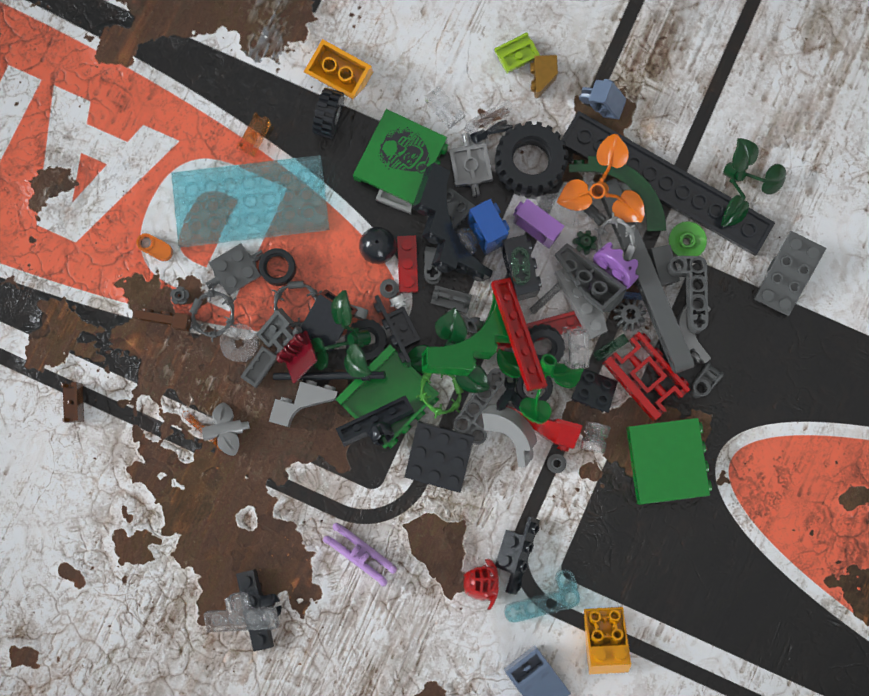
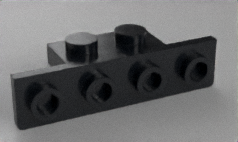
M377 295L375 296V303H373L377 314H382L384 318L381 320L385 330H390L392 334L390 340L394 347L398 346L400 350L398 356L402 364L406 363L409 368L411 367V360L405 349L421 342L420 337L404 307L387 314Z
M528 517L523 535L509 530L505 531L495 566L498 569L511 573L505 590L506 593L517 595L521 589L523 573L528 567L527 560L533 550V541L540 527V520Z

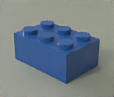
M491 199L469 209L468 224L485 255L501 248L502 241L507 239L508 231L510 230L506 220L502 221L499 216L501 212L498 205L493 203Z

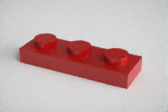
M416 235L397 236L399 293H418Z

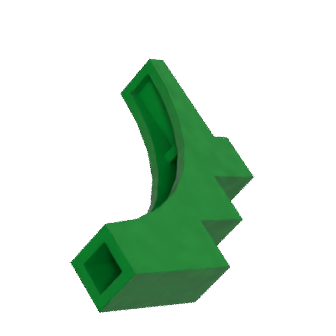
M494 293L492 295L489 316L483 327L472 337L460 343L444 347H427L422 353V373L468 376L475 369L476 359L489 360L497 352V342L510 343Z

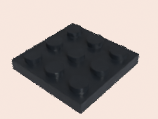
M418 421L404 478L461 493L475 436Z

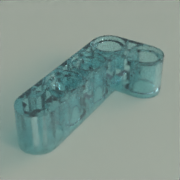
M561 569L555 575L558 591L507 604L504 608L506 619L509 622L515 623L576 607L580 602V595L574 574L567 569ZM564 573H568L570 576V580L566 584L560 581V577ZM568 593H574L575 599L571 603H567L565 600ZM553 597L556 600V604L554 607L549 608L546 606V601ZM534 602L537 604V610L530 613L527 611V606L529 603ZM520 605H523L525 615H523L521 611L516 612L515 617H512L511 614L508 615V613L511 612V608H514L516 611L522 610L520 608Z

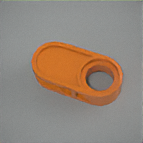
M147 233L138 236L136 245L146 254L163 262L172 258L173 249L164 241ZM145 238L151 240V245L148 248L142 247L141 244Z

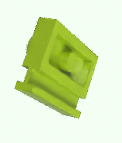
M528 32L494 48V52L497 54L506 74L532 62L534 56H540L533 41L528 36Z

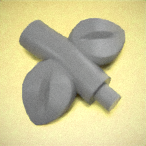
M223 402L217 405L212 412L215 424L201 428L204 441L218 437L219 449L228 455L234 456L239 449L237 434L243 433L245 429H250L248 421H233L234 414L232 409Z

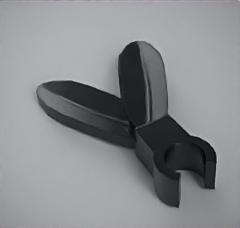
M507 120L500 121L486 131L483 129L471 133V141L474 144L487 139V135L506 132L509 128H513V125H506Z
M505 377L504 386L506 391L498 399L496 409L498 411L505 409L511 401L513 406L520 411L522 399L514 391L516 378H513V382L510 383L507 381L508 378Z

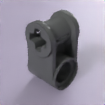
M425 247L424 277L428 284L435 285L439 283L442 272L437 270V267L431 265L437 248ZM431 271H435L434 277H430Z
M708 361L689 387L690 394L694 398L708 395L723 377L724 372H719ZM697 384L703 386V393L697 391Z

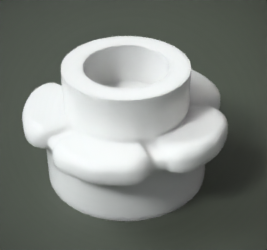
M403 293L390 298V307L394 306L395 309L406 305L405 301L407 298L404 297Z

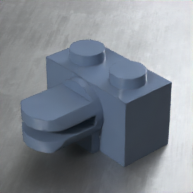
M596 80L593 88H582V94L579 96L581 102L591 104L590 106L596 112H599L603 118L620 119L626 98L612 80Z

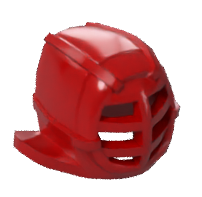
M488 558L485 559L487 566L476 567L464 574L463 585L465 594L475 600L490 601L487 610H491L498 596L499 579L497 567Z

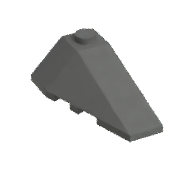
M567 243L555 253L556 259L585 299L601 312H611L623 300L627 287Z

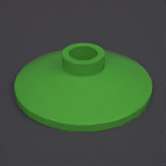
M681 222L671 230L669 244L673 253L677 256H699L706 248L707 237L704 230L698 224ZM683 239H688L689 245H685Z

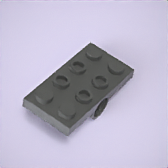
M790 231L777 256L771 261L767 274L753 299L789 316L827 248Z

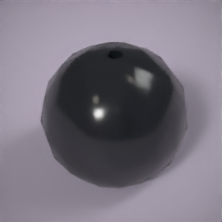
M383 227L368 229L363 233L359 242L361 255L365 260L373 264L386 263L396 252L397 243L394 235Z

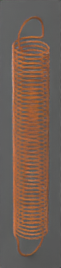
M189 413L190 417L186 420L190 419L189 423L202 433L200 430L204 425H201V422L199 424V420ZM217 437L214 438V439L209 440V441H211L215 446H217V448H219L218 445H217L218 443L216 442V441H217Z

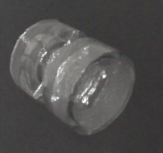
M586 421L584 428L586 436L582 437L580 448L605 454L607 446L605 439L609 437L611 427Z

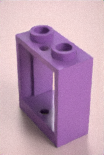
M526 199L524 203L520 202L514 210L513 216L515 217L513 223L548 249H550L564 228L563 224L529 199Z

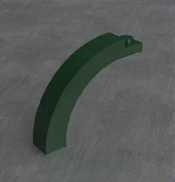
M589 155L588 163H585V160H573V164H569V172L605 173L608 165H600L597 161V156ZM627 164L620 168L611 166L608 175L624 182L642 198L645 207L647 231H666V220L661 201L646 178Z

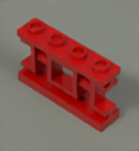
M638 332L628 340L634 347L633 350L623 358L617 352H614L602 364L652 421H655L667 411L661 404L664 399L671 393H674L678 398H682L690 391L686 379L679 377L672 371L669 362L667 363L662 358L664 356L663 353L650 344L651 340L645 333L641 334ZM641 347L650 355L642 362L634 355ZM627 359L635 366L628 373L629 377L619 366ZM647 363L659 375V378L649 387H646L635 374ZM667 376L675 384L668 391L660 384ZM654 388L661 397L652 404L644 394L649 393Z

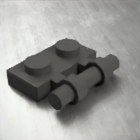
M279 308L256 335L268 348L275 345L277 347L275 354L277 355L293 339L295 334L302 332V329L296 326L292 330L290 326L294 321L282 308ZM283 334L287 337L284 341L280 338Z

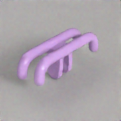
M334 523L332 526L333 530L339 532L356 546L352 551H349L330 536H325L323 542L330 545L380 583L381 586H386L387 579L365 563V561L371 556L393 574L397 571L396 566L344 526Z

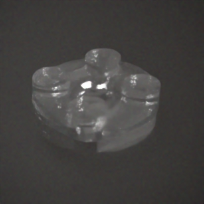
M236 324V327L231 326L221 334L219 341L224 356L231 361L247 362L256 354L259 347V338L251 327L245 324ZM243 338V347L236 348L235 340Z

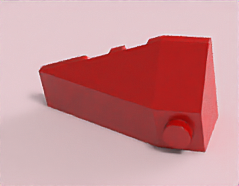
M507 406L520 413L530 423L535 433L550 443L557 445V449L568 452L569 449L575 448L582 425L558 418L553 420L549 418L547 422L537 424L527 419L516 408Z

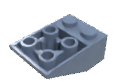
M536 645L504 668L505 673L522 696H569L571 694Z

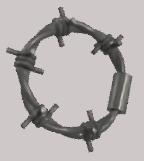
M288 281V284L281 287L278 291L272 289L275 292L274 312L278 309V300L284 301L281 297L286 288L299 289L306 287L310 291L307 297L311 295L315 301L318 294L322 291L318 292L311 286L306 285L304 281ZM298 318V322L292 323L290 327L295 329L296 326H299L301 328L303 322L300 323V318Z
M212 286V290H208L199 299L195 298L189 311L192 313V327L189 330L193 328L194 331L211 337V342H213V338L223 334L231 325L236 327L237 325L234 324L233 302L237 298L232 299L221 292L214 291V286ZM215 295L222 296L225 299L222 305L225 303L229 305L231 311L230 318L224 317L227 319V324L223 329L216 331V326H214V331L204 332L201 329L204 323L199 325L195 319V315L202 304L201 300L209 297V301H211V297H215Z

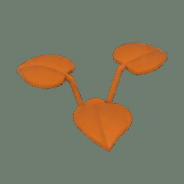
M618 134L608 136L597 150L598 163L604 166L608 165L600 181L593 184L590 190H588V185L583 180L574 179L569 181L557 200L558 204L570 210L581 211L591 206L593 202L592 197L595 199H600L603 196L618 199L612 206L614 216L627 223H641L643 221L645 207L640 195L633 190H625L621 197L608 193L609 187L604 182L611 166L620 168L626 164L629 158V150Z

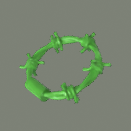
M424 373L422 375L423 378H421L420 395H417L416 398L420 397V401L423 400L427 407L434 412L435 419L437 415L440 416L455 410L460 413L458 408L461 403V393L464 391L457 384L455 375L448 376L453 379L452 382L456 394H458L457 400L455 402L451 399L453 402L451 408L442 410V404H440V408H435L427 401V398H430L431 395H426L427 392H424V386L426 381L430 384L432 383L429 379L433 373Z

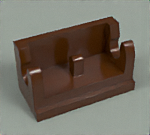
M79 382L61 383L64 413L62 422H84L83 384Z

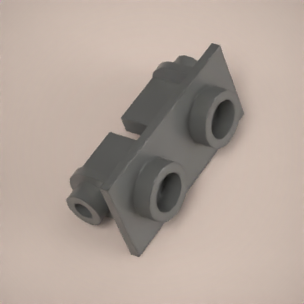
M435 285L431 304L449 309L456 308L460 312L467 313L472 295Z

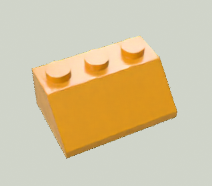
M322 39L304 73L354 99L365 88L373 74L371 65Z

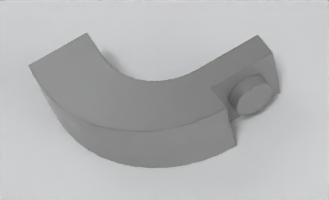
M693 301L694 307L700 309V302ZM685 305L677 317V322L688 349L692 353L693 360L702 365L709 361L711 357L700 345L696 335L687 329Z
M489 404L482 413L484 430L497 431L507 435L515 445L518 467L526 468L533 459V447L537 443L532 426L515 410L506 407L498 411L496 405Z

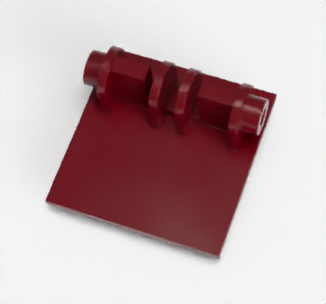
M306 330L303 334H295L293 339L284 346V349L277 353L276 357L279 363H286L293 384L318 360Z

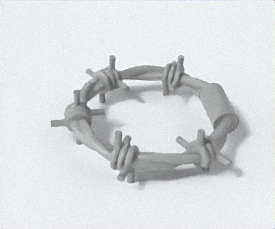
M613 212L612 218L608 219L598 229L595 228L598 233V250L602 248L601 236L604 233H608L605 231L606 225L612 223L616 224V228H618V223L625 225L627 231L625 237L629 235L631 241L624 255V260H631L637 247L634 244L635 228L633 227L635 224L630 227L624 220L617 216L614 217Z

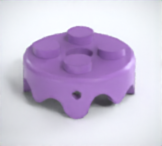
M608 242L594 255L593 263L628 289L639 277L635 273L638 261L636 259L625 261L622 256L623 250L612 249L613 244Z

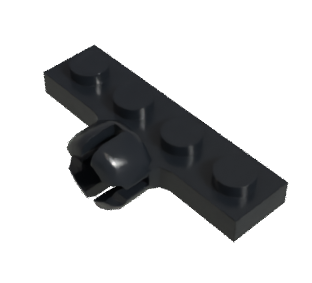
M405 395L336 428V431L344 447L367 436L371 438L375 445L382 446L384 445L382 437L385 436L388 443L394 437L391 425L414 414V410Z
M257 569L237 573L236 577L253 652L272 648L274 643L269 619L276 618L281 614V605L272 607L274 603L280 602V599L276 594L263 595Z

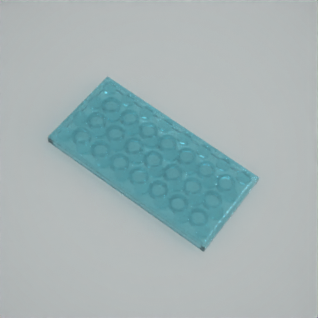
M321 155L171 173L179 247L330 230Z

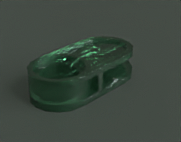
M622 334L594 352L593 355L599 362L627 344L629 340L625 334Z

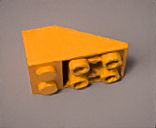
M623 607L584 609L589 674L629 672L631 659Z

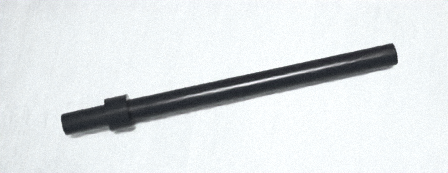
M371 371L370 375L361 378L352 377L348 372H306L299 380L361 379L362 381H371V379H385L386 372ZM289 372L273 373V380H291Z

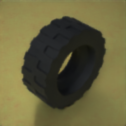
M360 319L356 323L351 324V327H358L359 331L368 330L375 336V345L369 350L362 349L366 362L375 360L386 349L387 336L385 330L374 320ZM347 330V333L345 334V342L347 341L348 335L353 331Z
M544 324L529 328L533 345L540 338H547L551 341L552 348L547 354L553 355L559 363L565 350V342L560 333L550 325ZM537 354L539 361L541 360L543 355Z

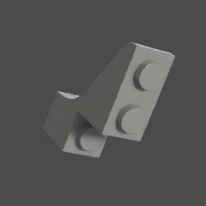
M306 380L305 383L300 382L294 404L288 398L281 397V400L275 399L269 422L290 427L294 416L301 409L335 401L339 396V392L335 391V387L324 385V388L319 387L317 382Z

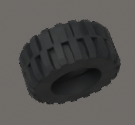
M526 121L523 126L521 123H518L514 129L509 128L505 136L501 137L495 154V171L499 175L501 184H506L505 188L508 191L512 189L515 191L514 194L520 196V193L525 194L526 198H531V195L539 197L544 192L546 194L549 193L553 187L559 184L567 167L568 150H565V141L560 140L561 135L557 131L555 133L552 132L553 127L549 125L543 127L542 122H537L536 125H533L532 121ZM526 145L539 147L546 153L549 160L546 170L535 175L523 173L513 162L515 151Z

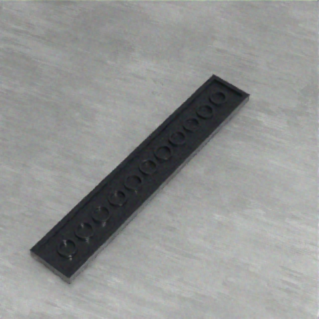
M577 112L561 139L566 143L565 148L588 160L589 155L597 156L600 144L608 136L618 134L629 150V158L626 164L646 178L656 191L661 203L752 255L756 256L775 224L774 221L749 208L746 217L740 223L722 226L721 222L724 213L732 199L730 196L582 112Z

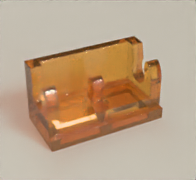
M254 112L248 128L241 141L237 144V149L254 157L271 126L269 118L265 116L262 118Z

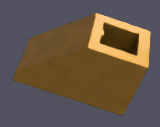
M557 55L534 56L533 63H530V74H534V80L531 81V92H534L535 98H539L556 80L558 75Z

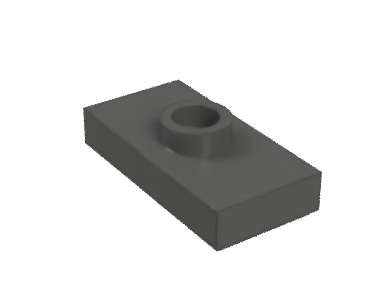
M262 346L241 375V378L257 388L277 361V355Z

